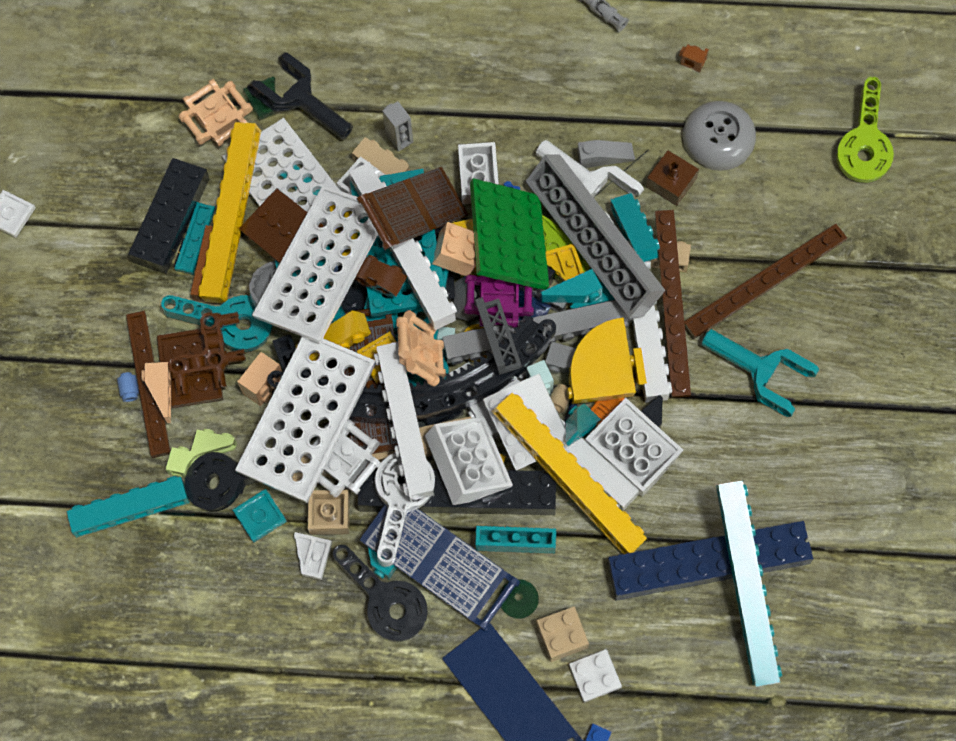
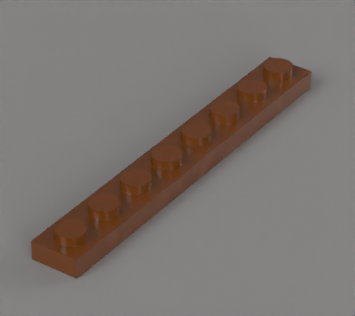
M145 311L126 314L150 454L152 458L169 455L171 449L165 418L145 381H142V370H145V363H155L147 315Z

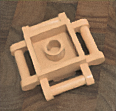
M211 79L206 86L189 97L185 96L182 98L189 110L181 112L178 117L182 122L186 123L196 136V141L199 144H203L211 139L220 147L224 144L225 140L231 137V130L234 128L235 122L248 123L243 117L248 115L253 110V107L244 100L232 81L227 82L220 89L215 80ZM211 90L215 92L197 105L193 104V102ZM231 93L242 107L240 110L237 111L233 103L226 96L227 94ZM192 117H194L197 120V122L204 129L205 133H202L199 130V128L192 121Z
M408 310L404 313L403 317H399L396 320L398 327L399 363L406 366L407 371L411 374H417L427 380V383L431 386H436L440 381L439 376L446 377L442 352L444 342L434 339L433 335L436 330H434L431 323L427 324L418 318L414 312Z

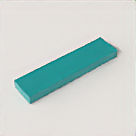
M197 202L174 268L175 271L190 275L194 274L205 227L211 224L215 206Z

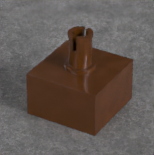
M667 150L648 176L646 188L677 206L696 181L699 169Z

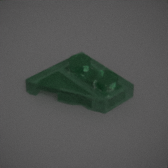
M274 76L261 81L275 92ZM247 87L243 88V94L253 107V111L259 120L275 114L276 111H272L255 98Z

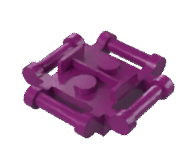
M467 275L465 277L467 305H465L464 312L466 314L479 315V327L484 326L478 308L474 305L475 285H480V298L483 297L484 303L496 299L500 300L507 324L512 326V328H518V316H532L534 314L532 287L486 276L476 277L475 275ZM519 287H524L523 308L518 307ZM498 307L487 308L488 314L496 316ZM498 322L495 323V325L504 326V325L501 324V323H498Z

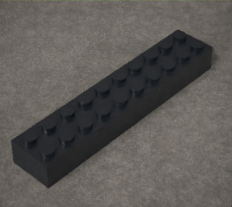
M378 468L374 469L359 488V512H380L385 505L378 496L375 487V477ZM433 469L435 475L434 496H431L423 506L418 508L423 513L555 515L556 481L546 471L507 470L513 485L512 487L468 503L453 505L439 469ZM400 475L398 477L399 485L403 486L404 483H407L405 476L401 477Z

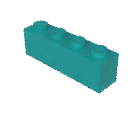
M632 193L610 199L611 212L622 235L641 260L646 262L658 258L659 242L657 238H653L651 226L646 224V215L644 212L641 213L638 199L635 200Z
M476 526V550L555 554L556 528Z

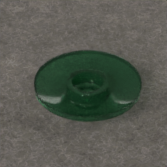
M518 579L521 583L518 587L515 586L501 606V609L512 618L523 619L535 612L539 603V595L534 585L526 580ZM506 583V584L503 586V588H502L501 591H500V594H501V592L503 591V589L505 588V586H506L508 583ZM521 594L523 599L518 601L515 599V596Z

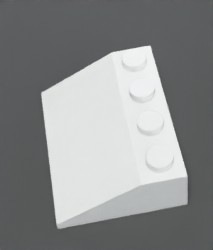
M540 374L483 399L516 471L537 461L491 412L512 392L519 395L524 401L523 404L536 413L537 419L541 424L544 423L548 426L552 436L558 438L563 443V448L568 447L566 445V429Z
M627 398L585 439L591 447L639 489V494L642 497L683 452L679 445Z
M484 417L434 424L425 435L453 505L468 503L513 486Z

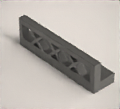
M483 297L475 299L499 375L522 368L500 300L496 299L484 303ZM497 306L498 312L496 316L488 314L487 308ZM496 322L504 325L501 333L493 330ZM501 339H505L510 343L506 350L498 345ZM507 355L515 358V364L505 367L504 360Z

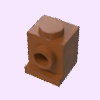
M689 44L686 47L683 46L679 57H681L680 64L700 72L707 60L709 49L701 50L698 46Z

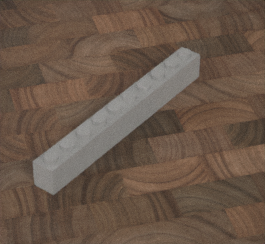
M614 300L533 317V321L540 324L544 319H551L555 322L556 333L549 342L551 344V342H556L559 339L568 341L578 335L585 337L593 328L612 319L624 318L625 328H627L633 321V318H629L618 302ZM501 325L493 326V330L499 333L504 328ZM550 325L548 327L543 326L544 336L548 330L552 331ZM508 326L510 332L514 333V328ZM484 328L442 337L446 362L452 363V365L460 364L466 359L471 361L478 360L481 356L486 355V352L492 354Z

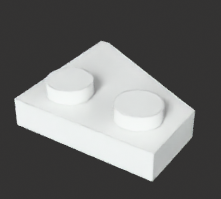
M295 532L294 536L302 575L322 580L332 541Z

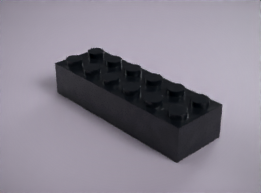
M172 158L128 253L132 263L167 274L189 226L196 204L200 201L210 179L207 169Z

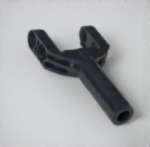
M283 52L278 57L279 63L286 72L298 81L283 94V97H280L261 81L252 80L247 85L249 92L272 111H289L300 107L341 140L347 138L353 129L352 124L312 95L310 69L287 52Z

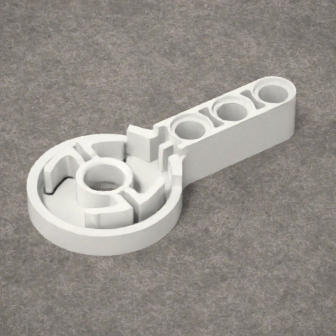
M396 453L389 455L381 462L375 477L377 494L388 507L377 552V561L384 567L391 566L395 561L407 513L420 508L431 497L420 498V500L416 499L413 502V500H410L409 495L405 496L404 487L399 485L397 481L401 475L399 465L402 464L401 457L397 458ZM427 461L432 488L434 490L435 475L431 465ZM393 514H399L401 520L395 522L390 517ZM388 533H394L397 538L390 541L385 536ZM389 552L392 557L389 560H384L381 554Z

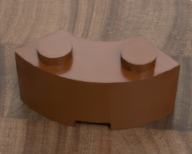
M368 255L354 280L386 296H397L407 276L401 273V268L395 265L389 266L380 262L376 257Z

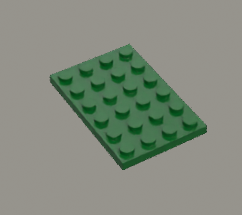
M473 178L470 182L477 275L546 290L549 287L541 201L534 193Z

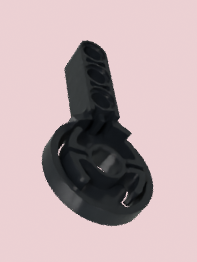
M284 451V455H286V456L292 455V454L289 453L288 451ZM210 452L197 458L189 467L185 477V490L189 500L195 506L206 511L215 512L229 507L234 503L239 494H243L244 488L247 485L257 483L258 481L236 472L235 469L238 462L231 457L219 452ZM260 457L257 460V464L259 466L265 465L268 460L267 457ZM278 464L275 467V472L278 474L283 473L285 470V465ZM219 476V485L215 489H211V479Z
M338 545L335 547L333 559L336 564L369 597L367 616L374 632L381 638L391 642H403L415 637L424 627L428 613L427 603L421 591L408 582L381 581L348 546ZM343 550L347 552L348 556L346 559L341 560L337 558V553ZM353 565H359L362 570L360 573L354 574L350 571V568ZM373 579L375 586L373 588L365 587V580ZM398 604L404 607L405 615L401 619L391 617L389 611L393 605Z

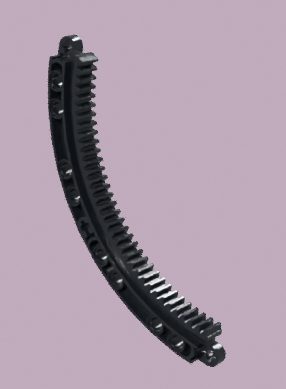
M523 316V322H519V328L514 327V333H511L522 368L499 375L493 354L486 352V358L481 356L480 363L474 360L473 367L467 364V370L461 367L460 373L454 370L452 377L448 373L446 374V379L439 376L440 381L436 386H431L427 383V380H424V385L422 386L419 381L416 383V387L409 383L417 421H424L457 412L477 404L484 398L503 389L526 371V367L531 366L549 346L550 340L556 333L555 322L551 319H544L538 324L533 321L531 316ZM550 325L552 331L548 330L544 336L543 326L548 327ZM503 339L504 344L499 342L498 345L506 350L510 343ZM528 348L536 350L533 354L526 352ZM507 355L504 360L505 367L516 363L515 358ZM308 369L301 372L302 378H308L311 375ZM275 370L268 375V383L272 389L276 390L279 382L274 384L273 378L280 376L281 380L283 372ZM321 377L318 384L325 386L329 379ZM343 384L336 387L337 393L346 391V386ZM371 384L370 388L367 389L365 385L349 419L354 422L370 424H393V420H388L386 409L390 408L389 402L384 401L382 390H386V388L382 389V386L378 385V388L375 389L374 385ZM295 387L292 390V394L296 396L303 389ZM474 390L477 394L470 397L467 395V392ZM313 394L310 397L311 403H317L320 400V395ZM453 399L455 403L449 406L445 404V401ZM330 402L327 409L330 411L336 410L338 403ZM421 407H425V412H421ZM371 409L377 411L373 416L367 415V412Z

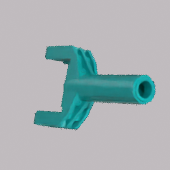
M712 329L706 333L702 341V346L751 373L757 401L786 417L793 415L795 412L794 406L789 400L766 388L779 363L781 362L805 377H816L819 372V367L789 349L775 351L770 355L760 357Z

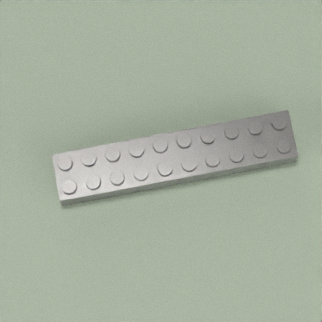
M545 154L526 180L527 184L538 196L539 200L628 317H644L665 292V289L560 154Z

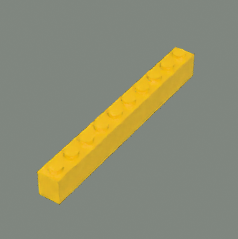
M235 122L234 128L231 130V143L227 148L228 157L227 162L224 164V177L220 182L221 191L216 202L217 211L213 216V230L209 235L210 245L206 251V264L202 269L203 279L198 289L199 296L205 302L224 303L228 300L241 235L239 228L244 220L261 136V130L256 123Z
M513 392L507 395L491 412L622 554L633 553L647 539L643 535L644 531L632 523L629 514L620 510L616 500L608 496L604 492L603 486L590 477V472L577 463V458L563 448L564 445L558 438L552 436L548 426L540 423L536 413L523 404L524 401L519 395Z

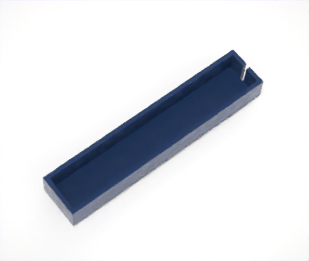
M804 521L755 530L756 536H753L754 544H757L759 548L757 561L758 564H761L763 573L811 564L813 555L810 543L806 542L808 535ZM725 535L612 556L608 558L607 562L616 601L733 579Z

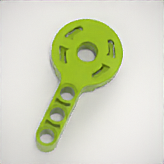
M869 77L865 80L861 90L858 127L848 132L842 138L836 153L840 170L848 178L861 183L874 182L882 178L888 172L894 158L893 146L890 140L877 128L881 82L877 77ZM871 85L875 90H870L867 86ZM865 103H872L874 107H868ZM864 120H870L872 124H866ZM862 150L869 152L871 160H861L858 157V152Z

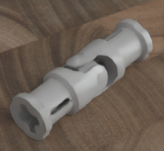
M580 0L588 4L590 9L598 16L604 17V21L610 22L615 26L618 32L622 31L629 22L627 17L621 16L618 10L611 7L606 0Z

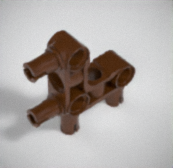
M238 311L223 315L221 313L207 312L202 315L200 322L201 334L204 336L206 347L204 351L199 354L175 356L168 363L171 377L175 380L176 396H182V391L184 395L189 394L186 377L207 372L213 373L215 389H221L220 383L222 388H226L224 371L227 365L233 362L246 361L244 349L230 352L225 350L222 333L223 326L240 324ZM208 319H215V323L213 326H206V321ZM214 356H221V361L218 364L212 363ZM177 362H182V369L175 371L174 365Z

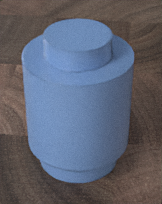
M131 372L120 374V377L117 378V383L123 402L137 400L139 389L136 375H132Z

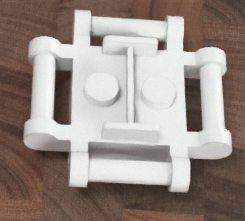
M349 419L324 468V471L339 483L334 485L322 475L318 482L328 489L335 498L340 495L345 487L358 494L362 484L374 469L378 468L381 464L378 459L372 456L380 442L375 438H370L354 426V422ZM351 432L367 444L368 447L365 450L347 437L348 433ZM318 437L312 446H317L321 439ZM305 454L309 459H312L311 455Z

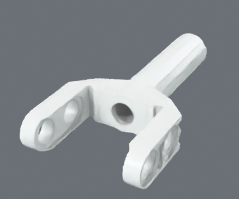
M547 140L543 141L536 150V156L541 159L545 154H560L593 198L607 183V179H610L623 190L635 196H639L644 191L643 186L617 166L602 167L596 171H589Z

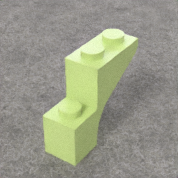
M210 429L197 430L191 451L186 447H172L166 471L169 475L185 478L189 467L197 458L210 452L226 453L233 451L237 446V442L233 435L228 433L220 435Z

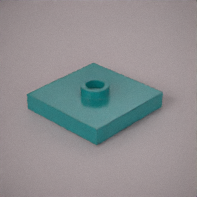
M266 489L233 509V512L253 543L287 522Z

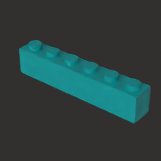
M172 476L164 482H152L147 487L141 489L138 487L132 488L128 493H116L104 500L96 499L91 501V504L85 506L76 505L67 511L72 534L77 538L186 505L190 502L182 477Z

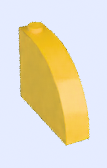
M624 318L612 319L596 326L585 335L577 346L570 363V387L567 388L568 399H572V404L626 398L635 395L636 390Z

